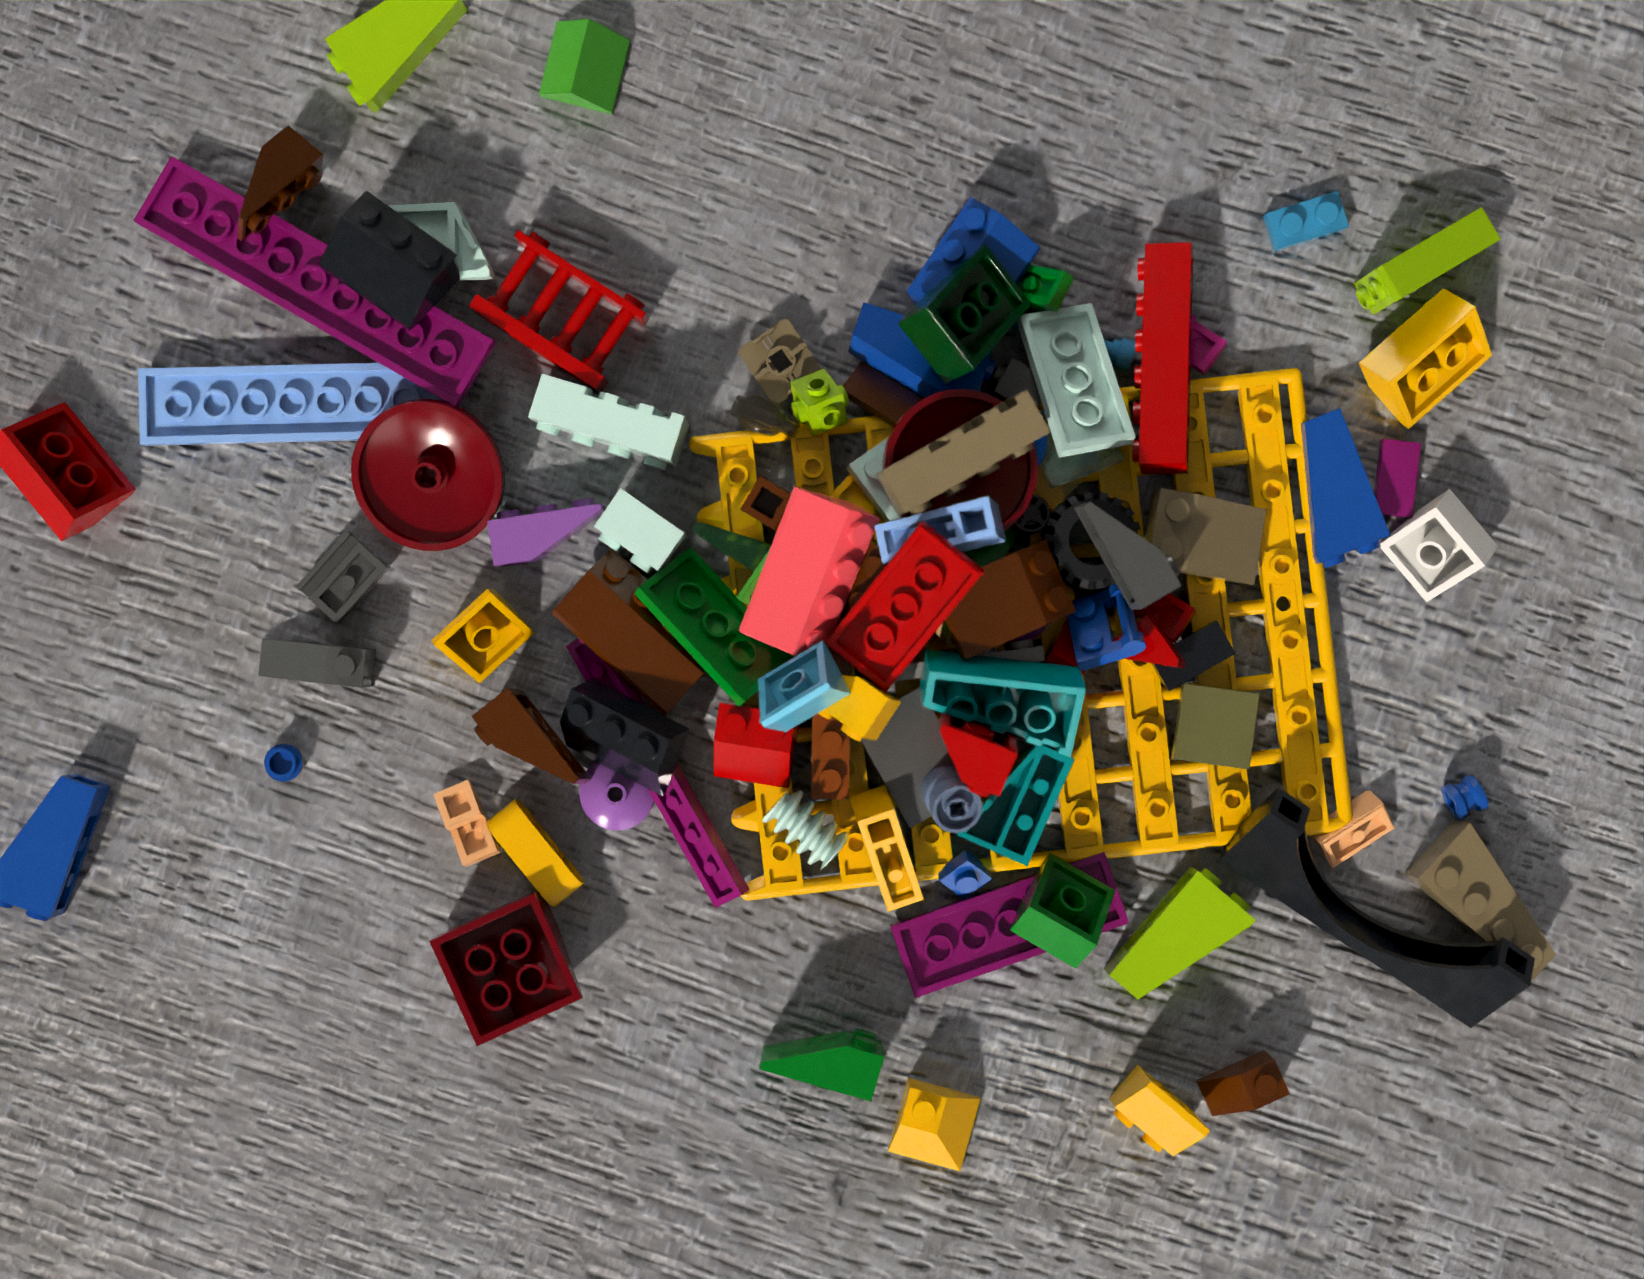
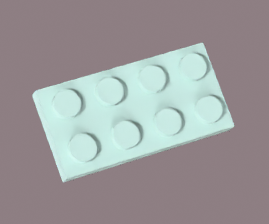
M1092 303L1059 308L1057 312L1047 310L1022 315L1018 319L1017 325L1059 458L1132 444L1136 436Z

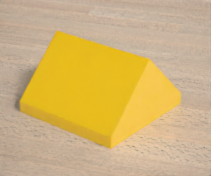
M486 589L439 632L431 642L480 684L535 632L497 590Z

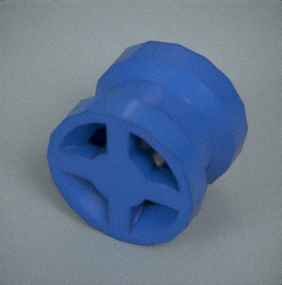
M1469 774L1463 777L1459 784H1447L1441 788L1447 808L1458 821L1467 818L1468 813L1471 811L1481 812L1488 808L1486 794L1473 775Z

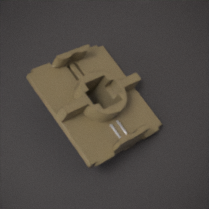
M788 318L780 320L771 329L740 347L741 350L738 351L773 405L781 403L792 394L789 380H795L792 374L798 379L822 370ZM779 351H782L791 366L779 373L770 358Z

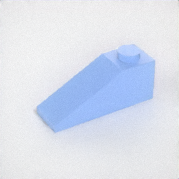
M989 496L874 525L881 560L884 565L890 562L922 521L926 522L961 552L1006 542L998 504Z

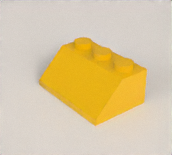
M1443 288L1407 321L1397 327L1382 343L1370 351L1359 362L1368 387L1405 428L1410 429L1492 356L1476 306Z

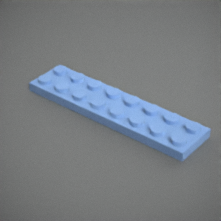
M380 363L138 368L140 444L144 446L358 441L364 429L375 417L396 404L414 399L444 401Z

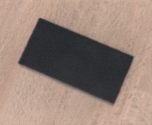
M1214 620L1174 643L1186 661L1185 669L1152 664L1165 689L1171 691L1236 653L1218 621Z

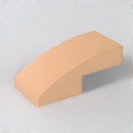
M470 780L463 781L433 794L445 828L451 832L463 866L468 867L501 853L497 840L486 826L488 818Z

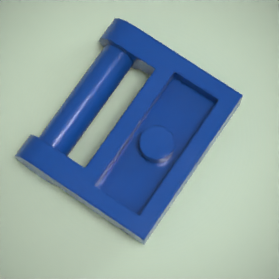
M1116 583L1110 585L1107 590L1072 601L1076 612L1067 615L1076 662L1081 672L1137 655L1145 650L1144 635L1138 631L1134 610L1130 609ZM1117 606L1123 636L1121 640L1114 642L1107 609Z

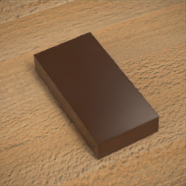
M862 361L843 384L851 402L892 427L909 408L923 399Z

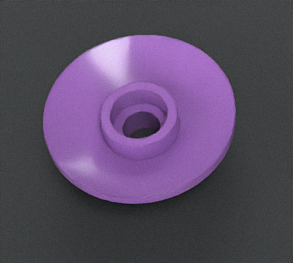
M595 762L586 771L591 780L586 784H580L579 794L582 808L591 821L608 830H625L636 826L645 819L654 803L647 788L598 762ZM612 787H618L622 790L623 796L621 800L614 801L610 798L609 791Z

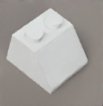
M1450 489L1421 507L1413 514L1412 518L1407 519L1390 536L1380 542V548L1426 602L1484 567L1498 548L1494 540Z

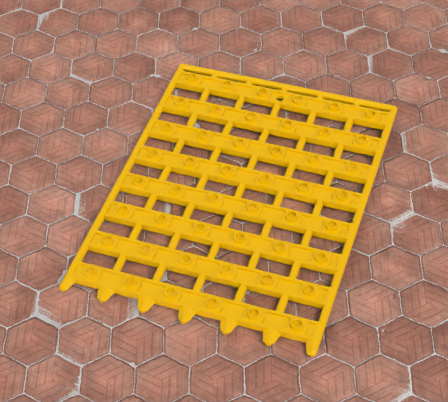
M1297 368L1191 379L1188 474H1172L1173 489L1175 491L1215 498L1212 468L1246 464L1251 506L1266 509L1258 558L1261 599L1227 602L1225 580L1183 574L1186 602L1196 609L1195 615L1189 622L1190 634L1217 620L1233 648L1229 618L1263 614L1270 674L1236 677L1233 655L1195 676L1196 682L1185 684L1243 692L1272 688L1279 748L1252 751L1250 767L1281 763L1284 791L1310 808L1305 824L1307 836L1330 833L1350 823L1353 818L1325 570L1323 562L1315 563L1312 551L1301 423L1307 421L1302 373ZM1281 384H1288L1294 444H1285L1278 386ZM1135 386L1120 388L1129 418V402L1140 401L1141 389H1135ZM1237 390L1244 449L1210 453L1203 393ZM1040 401L1037 408L1050 430L1042 402ZM876 416L849 418L847 423L814 436L805 424L699 435L690 438L689 448L692 452L716 457L721 500L702 508L697 514V521L702 528L725 532L730 575L721 580L736 596H738L766 555L762 522L740 510L757 481L753 444L791 440L796 487L830 496L834 491L828 436L865 432L868 452L889 437L893 429L891 425ZM1050 431L1047 434L1045 456L1038 466L1034 495L1042 497L1048 503L1050 513H1052L1055 507L1064 501L1062 485L1097 481L1098 493H1108L1110 498L1117 497L1123 501L1121 505L1125 508H1131L1134 512L1132 515L1134 522L1139 521L1141 530H1138V535L1145 539L1137 477L1155 474H1141L1139 462L1132 461V444L1094 451L1095 466L1060 470L1059 456ZM1296 458L1303 514V518L1294 519L1287 459ZM1041 530L1035 534H1028L1029 546L1042 541V537H1040ZM1305 533L1312 592L1302 594L1296 534ZM1093 542L1070 545L1071 551L1077 559L1101 557ZM1017 551L1007 552V554H1006L1005 556L1010 555V554H1012V553H1014V552H1017ZM1064 582L1071 600H1075L1074 588L1067 586ZM1285 597L1288 599L1289 607L1286 611H1281L1277 608L1276 602L1278 598ZM1117 606L1112 607L1113 616H1109L1111 629L1115 632V638L1123 633ZM1308 608L1314 609L1320 668L1311 669L1304 609ZM1067 616L1048 624L1040 635L1032 639H1040L1044 655L1067 619ZM932 636L917 654L919 662L924 661L926 650L942 651L951 650V648L938 636ZM1004 643L995 647V651L1005 650ZM1128 659L1118 660L1121 691L1087 695L1085 692L1071 758L1075 760L1058 796L1064 849L1033 852L1028 866L992 850H989L990 858L978 860L982 862L988 871L1000 872L1041 867L1049 853L1067 863H1072L1105 852L1107 859L1225 846L1234 837L1242 821L1252 813L1247 769L1183 760L1170 761L1163 701L1179 699L1181 685L1171 691H1167L1164 686H1161V680L1151 663ZM851 665V676H856L855 667ZM921 678L895 681V697L900 699L919 688ZM1322 683L1329 743H1320L1313 689V684ZM759 691L748 699L745 704L759 706ZM1123 706L1130 765L1095 769L1088 710ZM933 710L940 722V712ZM812 726L798 728L796 743L812 741ZM851 737L849 797L869 790L864 745L862 741L859 742ZM1322 758H1331L1337 808L1336 818H1328ZM1206 772L1213 832L1178 836L1172 776ZM792 779L790 780L789 788L754 783L755 800L736 808L731 815V821L737 828L759 832L764 875L746 882L749 890L741 895L744 900L749 901L879 886L850 798L849 800L832 799L814 802L815 805L811 815L824 811L826 816L834 815V821L837 823L836 835L842 832H846L849 835L847 842L838 852L840 875L803 879L800 854L796 853L799 840L797 839L789 844L784 842L789 830L785 829L776 834L773 831L777 823L776 818L767 823L762 821L766 813L788 790L789 795L793 793ZM1132 780L1138 840L1103 844L1096 784ZM889 793L893 807H898L891 793ZM931 816L911 828L915 862L913 868L918 881L939 879L938 873L953 859L950 832L941 829Z

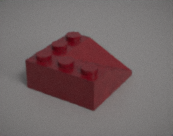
M537 890L444 931L429 941L476 1046L583 998L557 922L549 904Z

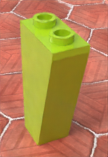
M385 0L324 38L332 50L326 56L339 75L344 71L348 75L352 83L346 87L358 106L360 107L365 103L374 114L384 106L467 12V8L462 0Z
M1480 207L1355 282L1354 285L1357 288L1356 297L1364 309H1369L1371 314L1375 315L1498 242L1501 238L1483 208Z
M1190 866L1103 969L1135 998L1140 999L1249 928L1256 921L1247 913L1251 906L1233 892L1228 897L1218 887L1222 884V881L1208 869L1204 868L1199 872Z

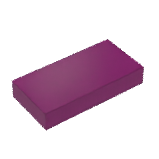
M1392 439L1380 440L1374 495L1383 516L1412 518L1421 443Z

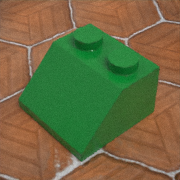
M1049 853L1020 902L1010 931L1072 967L1077 968L1097 946L1116 890Z

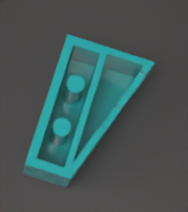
M1030 744L1014 762L1000 797L991 793L988 797L983 796L981 798L982 814L978 822L969 830L955 834L1028 866L1075 759L1060 754L1058 751L1044 745L1039 747Z

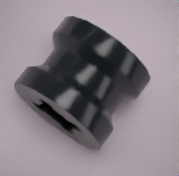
M1033 494L1027 509L1013 526L1023 534L1031 535L1038 533L1045 527L1047 520L1050 518L1048 503L1042 497Z

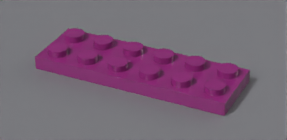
M1105 852L1069 863L1116 890L1101 933L1128 924L1129 921ZM1037 873L890 924L915 998L1046 953L1045 950L1010 931L1020 902Z

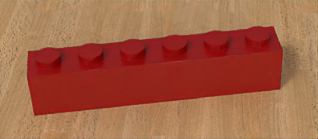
M1191 242L1145 244V257L1138 258V281H1144V293H1137L1136 312L1137 316H1143V329H1136L1135 349L1136 352H1142L1141 366H1135L1134 386L1135 389H1141L1140 402H1134L1133 424L1140 425L1139 439H1135L1132 443V461L1139 462L1141 474H1188L1194 258Z

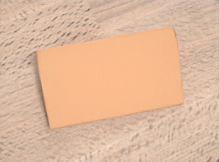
M1370 790L1351 800L1353 818L1350 823L1330 833L1310 836L1332 869L1395 828L1384 803ZM1337 810L1329 814L1328 818H1336Z

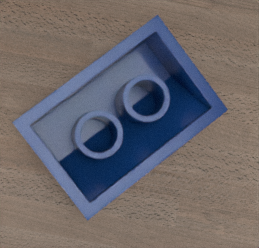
M970 197L907 289V293L916 305L926 294L984 244L987 245L1017 284L1040 251V247L1001 213Z

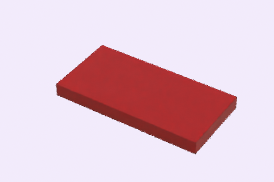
M922 521L827 639L825 644L886 693L985 570L926 522Z

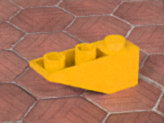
M842 675L851 694L818 714L828 720L832 716L843 723L840 729L859 742L862 738L876 741L901 701L889 692L885 693L871 680Z

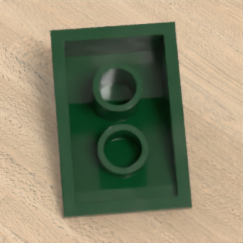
M984 244L926 294L903 317L898 325L946 384L974 370L1030 307L1031 303L991 250Z

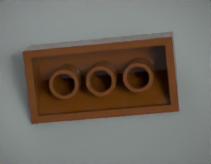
M610 549L587 571L553 610L552 614L666 716L707 672L634 594L638 587L646 582L647 579L614 549Z

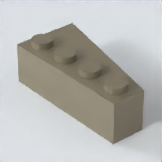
M1454 819L1405 872L1415 884L1479 943L1497 942L1504 937L1534 957L1535 962L1531 981L1555 957L1556 953L1470 822Z

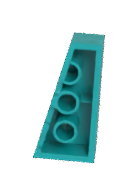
M926 650L920 679V690L924 707L967 722L975 720L989 725L990 730L1002 734L1006 731L1024 737L1028 743L1039 747L1044 744L1057 749L1060 754L1071 757L1086 692V686L1079 667L977 655L962 661L959 653Z

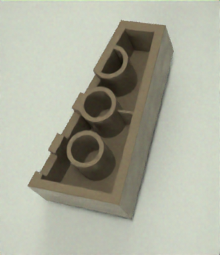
M1025 390L878 472L876 476L898 515L908 511L911 516L917 515L932 507L930 499L942 492L947 498L967 487L964 480L977 474L980 479L1000 468L998 461L1011 455L1012 459H1016L1032 450L1034 447L1031 443L1050 433V430L1028 390Z

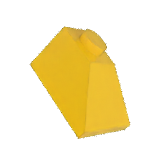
M908 1077L888 1151L961 1171L980 1097Z

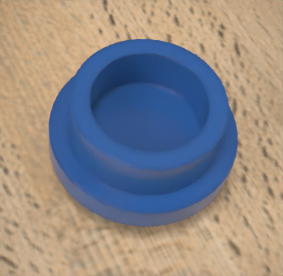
M279 744L272 747L267 752L264 760L265 770L268 775L274 780L281 782L296 778L301 773L304 763L301 752L290 744Z

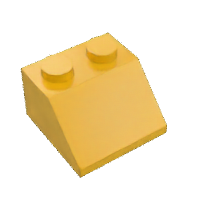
M1138 1064L1109 1098L1116 1108L1113 1114L1128 1128L1135 1124L1145 1133L1141 1138L1158 1153L1164 1148L1174 1156L1203 1139L1210 1132L1208 1127L1192 1109Z

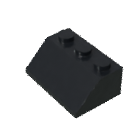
M367 190L341 215L319 262L320 267L410 331L460 280L458 255Z
M593 678L571 688L560 719V726L566 746L660 796L665 795L689 732V728Z

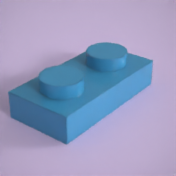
M1338 191L1268 212L1263 216L1274 252L1343 231L1349 227Z

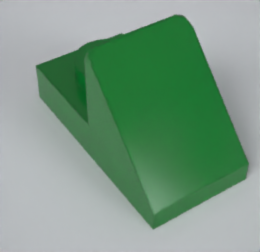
M1029 265L1017 283V286L1031 303L1025 312L1028 314L1047 310L1057 312L1074 278L1067 271Z

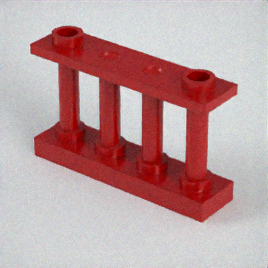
M517 230L514 237L520 245L525 247L495 295H489L486 300L476 294L468 307L475 314L597 393L602 392L608 381L601 375L604 370L601 366L633 318L646 325L649 318L646 312L642 311L645 305L628 293L622 298L550 251L548 249L550 243L535 232L531 231L527 236ZM539 256L557 269L527 315H521L519 320H516L506 313L509 309L507 303ZM569 277L587 287L588 290L557 337L553 336L549 341L538 334L541 329L538 325ZM602 297L619 308L620 311L590 357L585 356L581 362L569 354L573 349L570 345Z

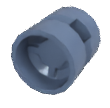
M941 766L929 772L921 784L920 794L925 806L941 829L950 833H961L969 830L978 822L982 814V802L979 795L966 788L967 784L961 781L956 768L953 766Z

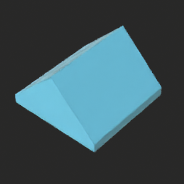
M823 640L758 679L760 723L764 728L787 732L851 694Z

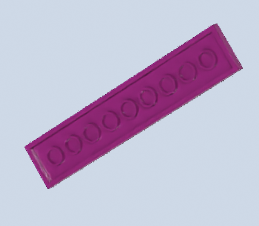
M173 156L170 157L133 221L440 399L453 406L460 407L496 345L493 339L435 306L411 331L320 267L319 262L327 244L276 215L270 218L269 223L260 233L255 234L253 232L243 241L237 238L239 215L245 198Z

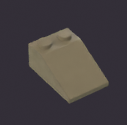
M1160 488L1152 492L1145 540L1162 550L1165 556L1169 555L1175 561L1179 572L1182 574L1254 585L1266 509L1200 494Z

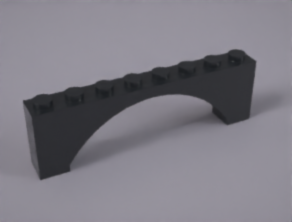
M1279 787L1242 821L1234 837L1222 850L1219 861L1470 1028L1524 991L1531 984L1535 958L1504 937L1497 942L1482 943L1450 942L1421 937L1377 921L1347 901L1323 875L1310 849L1305 826L1310 808Z

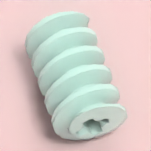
M788 790L766 813L762 821L767 823L776 818L777 823L773 831L777 834L788 829L789 832L784 842L789 844L797 839L800 840L796 853L801 854L807 850L812 851L807 863L811 865L821 860L823 862L821 870L847 842L849 835L846 832H842L834 836L837 823L832 821L823 826L826 813L820 811L811 815L815 803L810 800L800 805L803 792L798 790L789 795Z

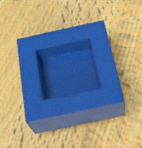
M966 850L948 862L938 873L939 881L963 899L992 879L991 872L983 866L980 860Z

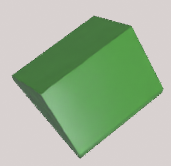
M591 19L557 22L539 96L613 114L630 40Z

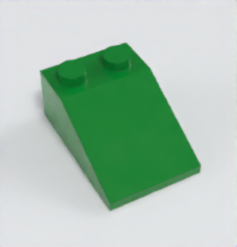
M855 1029L854 1033L841 1031L766 1045L762 1048L759 1070L871 1102L884 1060L882 1041L876 1040L877 1035L870 1031Z

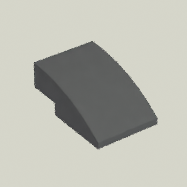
M920 687L898 699L901 701L900 705L876 741L865 738L861 739L910 828L931 817L930 811L925 806L920 794L921 784L925 776L933 769L941 766L955 767L940 734V722L933 709L923 706Z

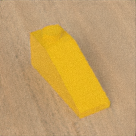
M886 785L850 796L851 805L887 911L889 912L924 900Z

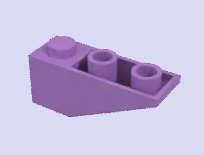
M594 498L572 501V508L557 510L556 504H548L534 507V514L520 516L519 510L496 513L497 519L487 521L494 566L501 568L538 562L602 515L605 507L602 504H595Z

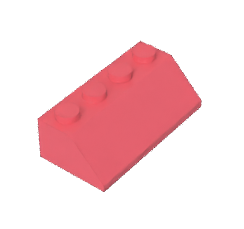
M794 486L738 631L796 656L822 640L825 643L838 625L874 534V525L878 524L880 518L854 503Z

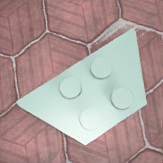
M455 202L388 205L458 255L459 281L494 279V272L460 205Z

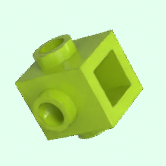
M825 369L790 381L794 401L791 403L795 419L799 424L804 423L813 436L847 423L845 409L846 406H849L847 392L842 384L837 385Z

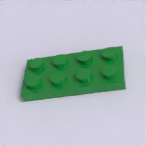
M691 547L639 586L634 593L738 707L759 691V678L794 658L790 653L738 631L747 607L741 600L736 598L737 596Z

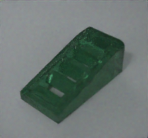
M695 522L692 527L694 534L752 572L755 571L771 547L769 543L702 522Z

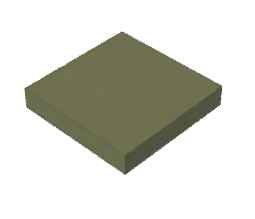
M1181 684L1171 759L1250 769L1260 694Z

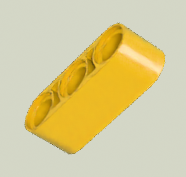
M515 798L486 822V826L494 838L552 907H556L584 884L580 873L525 805Z

